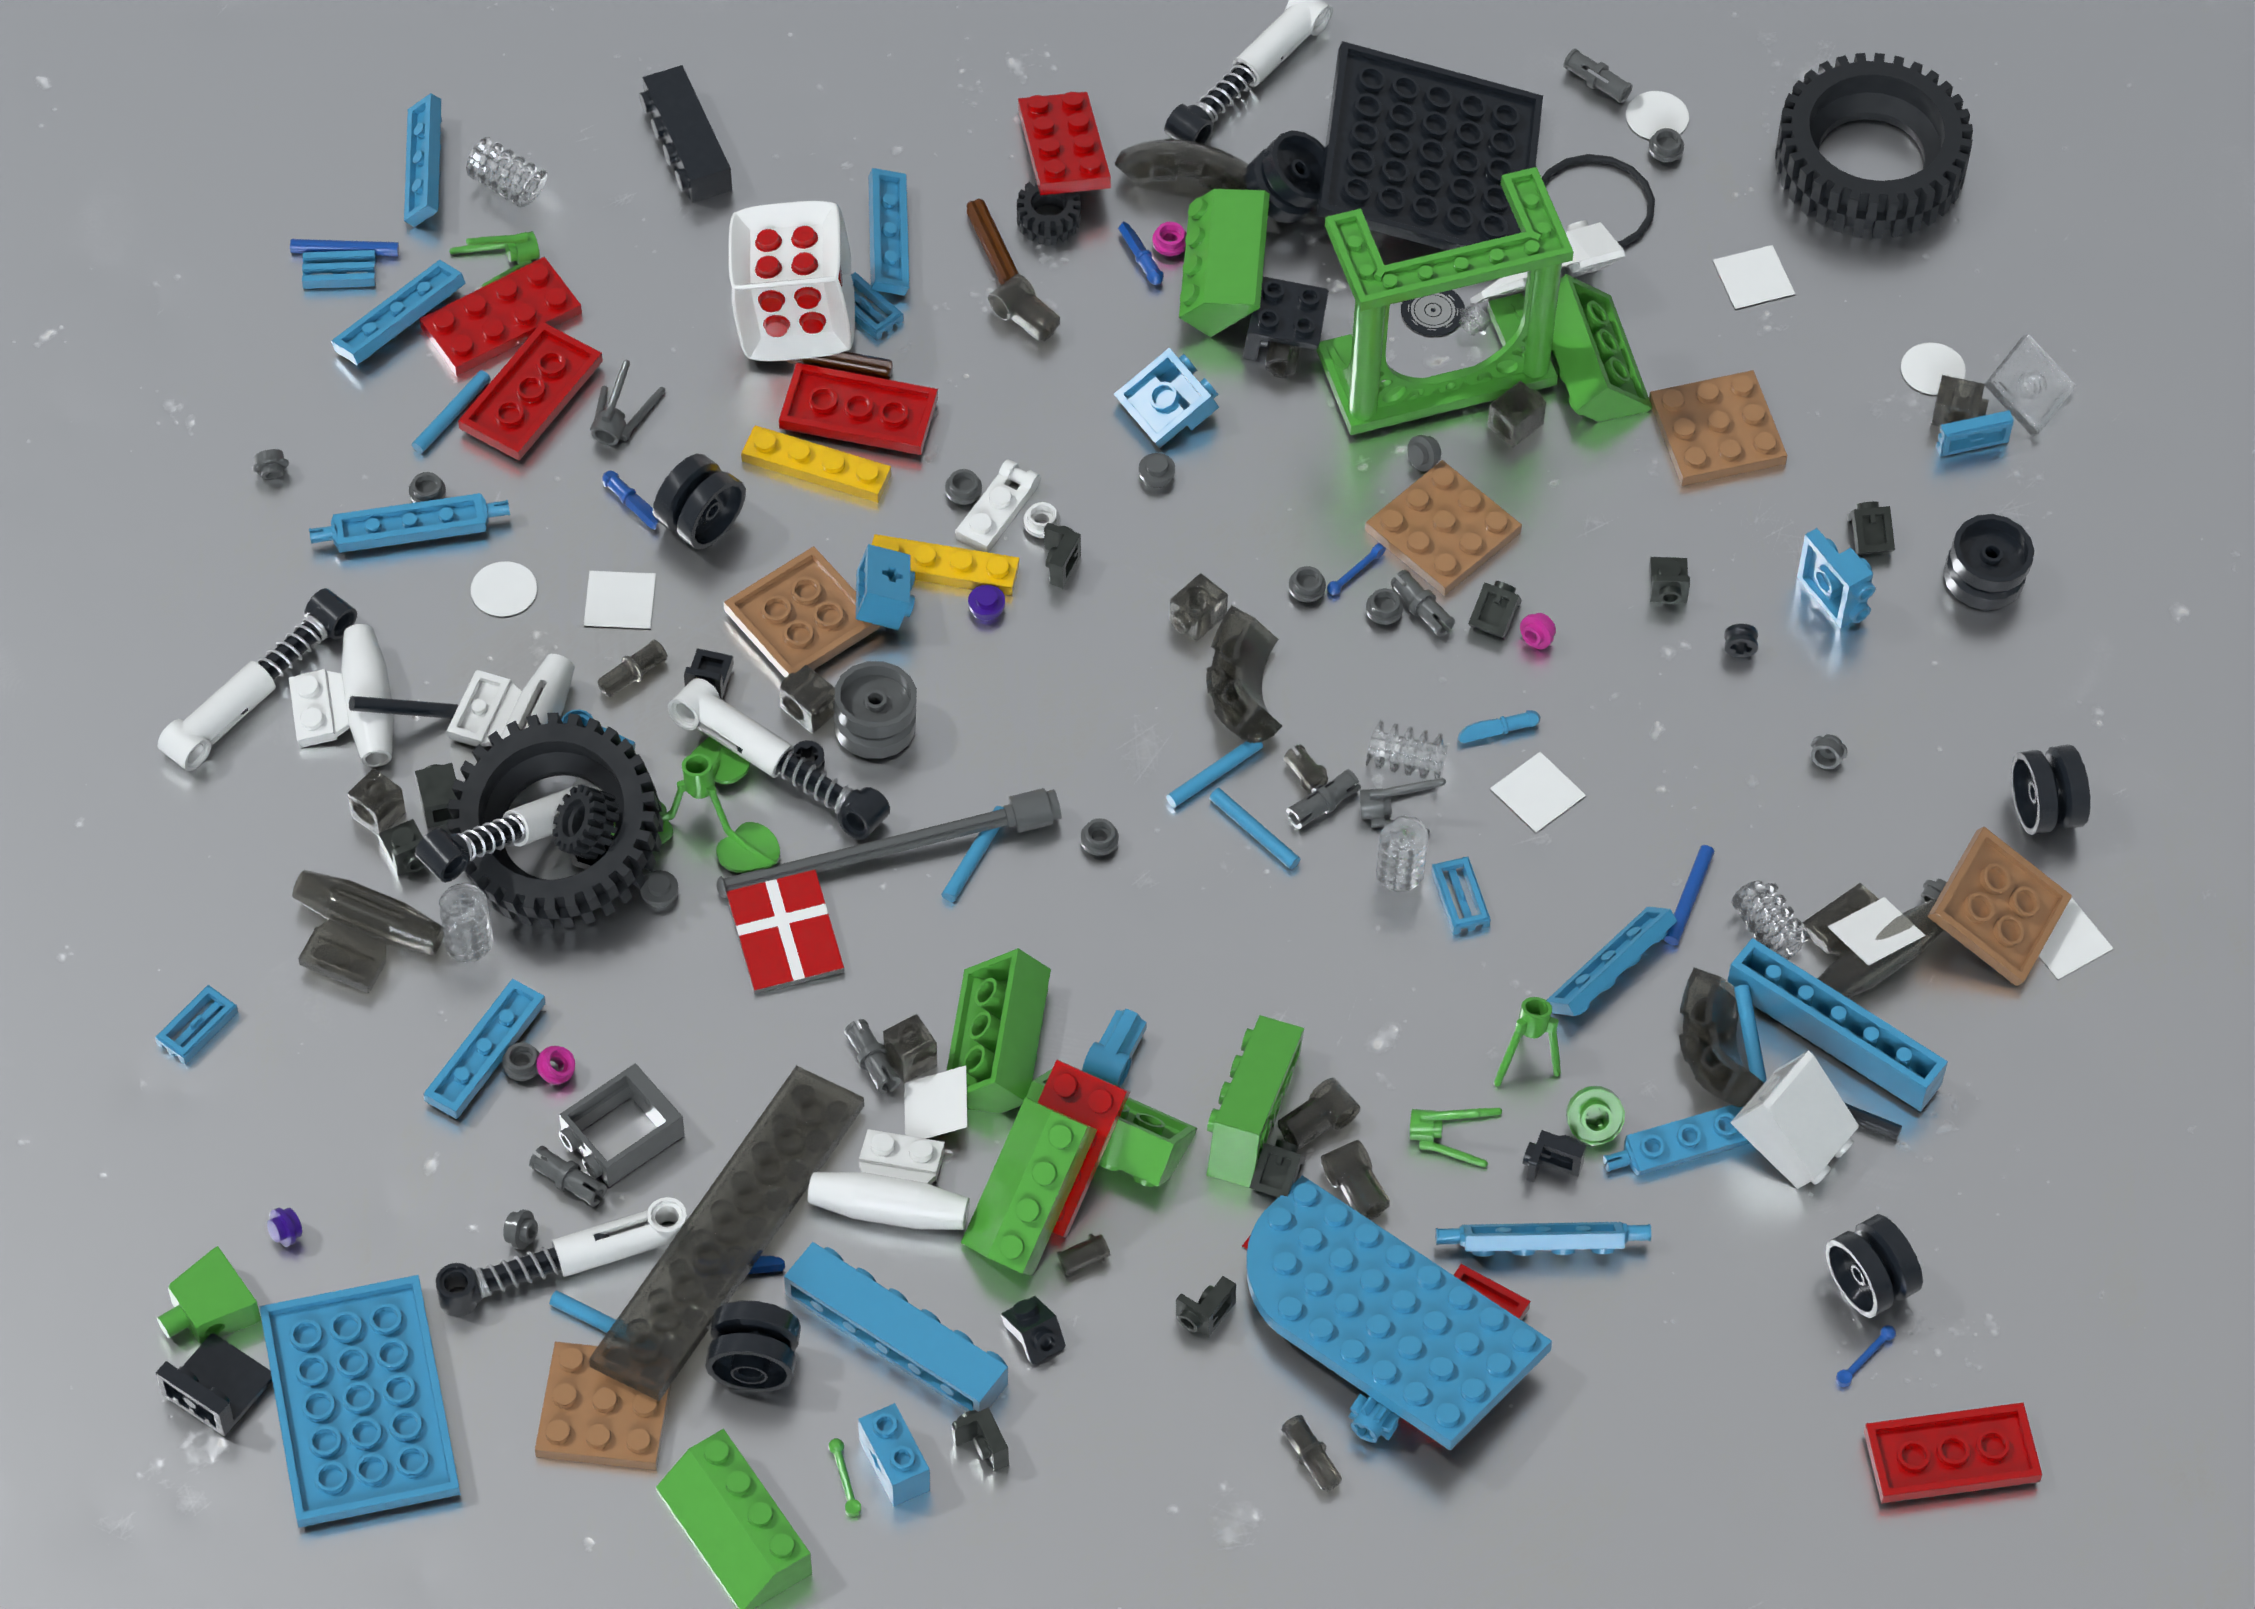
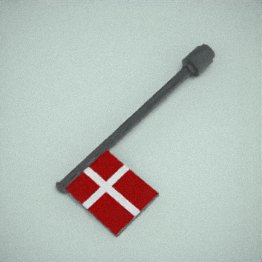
M1045 788L1009 796V804L1004 805L1003 809L775 865L767 869H759L727 878L720 876L716 883L717 891L721 897L728 899L754 994L845 972L818 880V872L1006 825L1008 828L1015 827L1017 833L1053 825L1054 820L1062 818L1055 790L1046 791Z

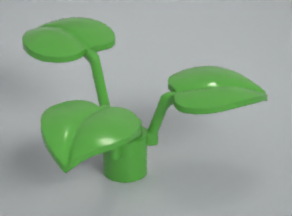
M708 737L695 748L682 762L683 780L677 782V792L671 809L667 812L666 806L660 801L662 812L659 813L663 820V832H658L662 844L673 835V827L669 820L675 818L684 792H687L696 799L710 796L723 830L729 836L722 839L716 847L717 859L724 868L735 873H747L759 869H767L777 864L780 859V847L770 829L759 823L745 822L734 832L728 823L716 793L715 781L720 784L734 783L748 773L751 763L711 737Z

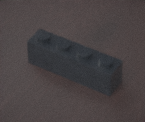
M683 65L642 77L644 92L639 93L642 108L645 113L650 112L653 117L651 124L657 139L662 138L665 143L663 144L664 154L668 164H674L677 169L675 170V176L680 190H687L692 203L732 191L730 165Z

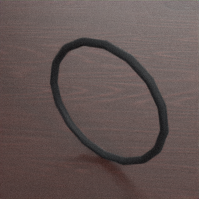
M1585 154L1566 158L1549 168L1542 176L1544 185H1546L1553 174L1564 167L1586 161L1610 163L1629 172L1642 185L1648 200L1647 215L1636 232L1621 241H1617L1622 248L1641 237L1652 222L1655 207L1654 195L1648 181L1633 166L1611 156Z

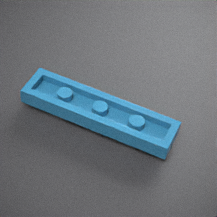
M432 93L410 107L407 114L404 221L414 227L438 212L442 99Z
M872 168L868 176L871 290L905 296L909 289L907 175Z
M438 260L331 340L335 352L356 365L360 364L465 285L463 274L445 262Z
M1646 907L1546 1000L1552 1006V1013L1568 1016H1578L1584 1013L1590 1007V1002L1601 992L1611 988L1616 983V978L1625 969L1637 964L1642 958L1641 955L1652 944H1656L1666 937L1667 930L1677 922L1671 909Z
M512 978L423 1093L424 1101L458 1119L501 1063L508 1048L518 1041L546 1004L545 996Z

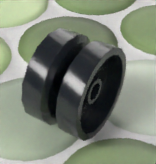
M1291 130L1281 133L1247 165L1245 174L1247 190H1265L1270 194L1269 217L1278 222L1294 223L1302 220L1318 205L1325 147L1309 134Z
M696 453L676 465L665 478L653 503V515L667 529L677 531L681 539L693 548L705 549L719 540L734 524L743 507L746 488L743 482L729 472L721 471L718 464L706 455Z
M1995 514L1977 515L1965 521L1957 530L1952 547L1946 558L1943 574L1948 589L1956 599L1969 607L1977 609H2001L2013 603L2022 592L2026 576L2032 566L2035 550L2031 537L2021 525L2004 516Z
M2067 744L2050 747L2046 751L2045 756L2039 750L2018 752L2013 757L2011 766L2013 801L2020 823L2028 834L2036 835L2051 832L2056 824L2062 829L2083 827L2088 822L2091 799L2089 781L2082 758L2073 745Z
M1876 1214L1856 1225L1855 1232L1846 1231L1826 1244V1260L1832 1277L1843 1296L1861 1315L1868 1318L1874 1317L1892 1307L1894 1299L1901 1301L1922 1288V1270L1913 1248L1901 1230L1883 1215Z
M741 1300L729 1302L718 1307L712 1318L710 1331L712 1341L707 1350L705 1363L707 1373L717 1382L740 1390L768 1392L780 1390L790 1385L794 1378L796 1366L794 1352L799 1345L801 1331L799 1319L784 1308L760 1301Z

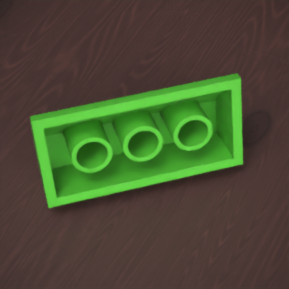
M1213 189L1205 195L1196 198L1189 205L1179 318L1209 337L1214 336L1260 308L1270 196L1265 190Z
M1565 274L1560 278L1551 351L1556 356L1560 367L1559 376L1566 384L1569 392L1570 406L1578 415H1584L1597 422L1650 411L1652 409L1651 402L1611 295Z
M1019 948L964 969L946 1071L966 1065L967 1109L1003 1113L1022 1105L1025 1097H1027L1032 1083L1051 969Z
M1052 1069L1032 1081L1026 1098L1038 1102ZM1128 1097L1099 1165L1111 1171L1122 1170L1133 1175V1180L1143 1186L1158 1187L1172 1176L1195 1136L1197 1128Z
M1025 1097L961 1243L1015 1271L1033 1275L1097 1129Z
M724 1428L689 1448L656 1486V1491L737 1609H754L812 1575L810 1551Z

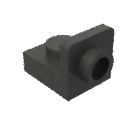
M1877 501L1856 504L1857 509L1847 514L1848 522H1852L1856 554L1893 552L1895 544L1890 506L1879 507V502Z
M1047 523L1044 528V547L1049 550L1045 564L1049 568V583L1063 589L1081 557V534L1074 532L1066 526Z
M1650 557V602H1662L1665 604L1687 603L1690 588L1687 558Z
M1495 581L1494 585L1484 582L1470 617L1469 626L1504 639L1516 607H1520L1522 602L1520 596L1515 594L1516 588L1501 581Z
M414 819L378 833L379 842L397 876L407 872H416L425 866L415 855L416 847L423 836Z
M1279 1139L1276 1140L1275 1146L1264 1143L1249 1188L1278 1198L1281 1195L1288 1197L1293 1183H1295L1300 1165H1304L1306 1157L1297 1154L1299 1146Z
M1222 1276L1214 1287L1209 1285L1204 1290L1198 1303L1184 1294H1180L1176 1299V1317L1178 1321L1189 1331H1199L1209 1338L1236 1303V1283Z
M989 1407L979 1412L977 1410L968 1411L951 1424L952 1438L956 1446L974 1440L980 1458L982 1460L988 1458L994 1471L1009 1466L1008 1446Z

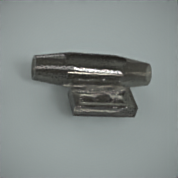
M303 870L293 888V899L327 919L322 925L315 927L298 958L299 965L370 994L387 962L386 945L434 956L442 944L445 935L444 926L407 903L354 881Z
M1862 883L1857 884L1802 922V932L1827 955L1831 953L1839 956L1817 979L1848 999L1875 987L1918 957L1944 931V929L1927 917L1936 899H1931L1903 912V915L1896 917L1876 936V940L1886 939L1910 929L1913 925L1925 935L1924 937L1868 966L1828 928L1829 925L1879 900Z

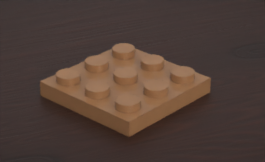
M1754 370L1650 392L1649 400L1681 486L1786 464L1787 453Z
M1443 460L1371 517L1365 524V531L1444 596L1516 538L1522 529L1520 522Z
M814 546L724 602V611L790 684L881 628L880 625L856 620V591Z
M1983 826L1975 832L1927 917L2007 980L2018 986L2026 980L2072 895Z
M555 1341L535 1445L536 1457L657 1470L675 1367V1354Z

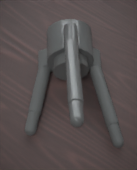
M629 360L623 361L606 408L608 387H601L595 419L590 430L592 436L597 441L606 445H616L619 439L628 441L632 430L665 393V388L660 387L626 424L624 420L625 414L615 407L630 366Z
M1439 778L1386 789L1360 790L1361 820L1371 819V828L1385 827L1409 833L1428 835L1430 833L1428 828L1384 819V815L1392 814L1391 797L1434 789L1435 787L1445 785L1446 779Z

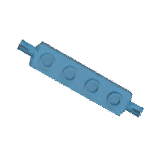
M478 493L333 514L331 526L309 528L311 544L333 540L334 545L339 553L486 532L489 522L488 518L509 516L510 510L508 500L486 503L482 494Z
M1749 1100L1629 1134L1624 1140V1151L1603 1156L1607 1172H1610L1611 1170L1629 1165L1632 1171L1637 1176L1750 1144L1730 1123Z
M1627 1223L1471 1224L1461 1225L1459 1228H1436L1435 1241L1436 1245L1460 1244V1246L1465 1248V1252L1472 1251V1254L1476 1256L1495 1255L1496 1251H1511L1514 1255L1528 1256L1535 1254V1250H1551L1553 1254L1570 1255L1575 1253L1576 1249H1591V1252L1596 1254H1611L1615 1249H1625V1244L1628 1241H1651V1225H1627Z

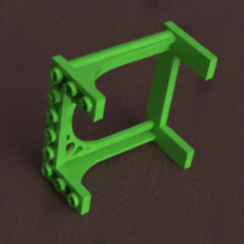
M1537 167L1504 174L1501 177V186L1521 233L1384 265L1361 209L1325 217V228L1355 298L1353 336L1349 334L1320 341L1319 348L1316 351L1350 435L1557 385L1558 375L1550 358L1562 263L1573 261L1574 251ZM1528 272L1525 298L1520 293L1488 301L1487 310L1503 347L1486 360L1475 366L1426 378L1400 374L1387 364L1386 343L1390 304Z

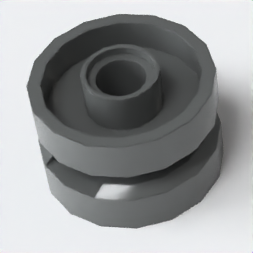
M867 661L854 665L844 672L835 685L834 733L839 743L849 752L864 758L883 759L898 754L910 744L916 729L917 688L911 676L900 667L884 661Z

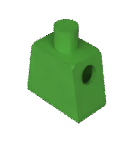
M218 1246L209 1251L170 1283L168 1290L174 1308L157 1317L161 1329L168 1338L189 1328L200 1344L212 1333L223 1337L261 1321L256 1299Z

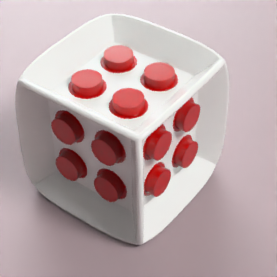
M797 201L753 206L734 212L729 226V277L732 286V307L740 344L746 357L758 361H786L831 356L850 350L855 334V297L851 277L850 247L844 218L839 206L836 203L827 201Z

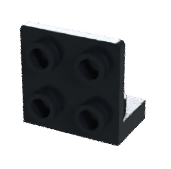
M1263 276L1260 308L1250 315L1243 358L1257 361L1259 347L1267 348L1268 341L1317 350L1320 344L1329 290L1327 288Z
M215 1333L207 1337L183 1366L176 1368L165 1361L156 1372L160 1391L164 1397L224 1437L272 1382L271 1371Z

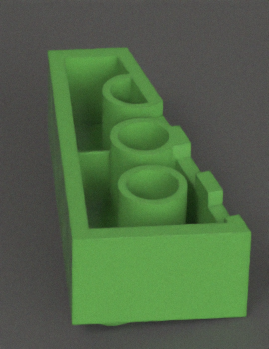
M1259 1015L1254 1029L1247 1028L1241 1046V1051H1244L1242 1056H1235L1230 1071V1077L1233 1079L1231 1083L1224 1082L1218 1104L1221 1105L1220 1110L1213 1108L1208 1121L1207 1131L1213 1134L1207 1176L1249 1188L1257 1166V1160L1260 1157L1264 1143H1267L1271 1126H1275L1282 1098L1286 1095L1297 1065L1303 1040V1027Z

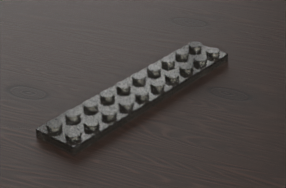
M796 1065L589 1358L590 1367L660 1401L711 1328L713 1314L716 1309L729 1302L809 1187L813 1172L820 1171L864 1108V1097Z

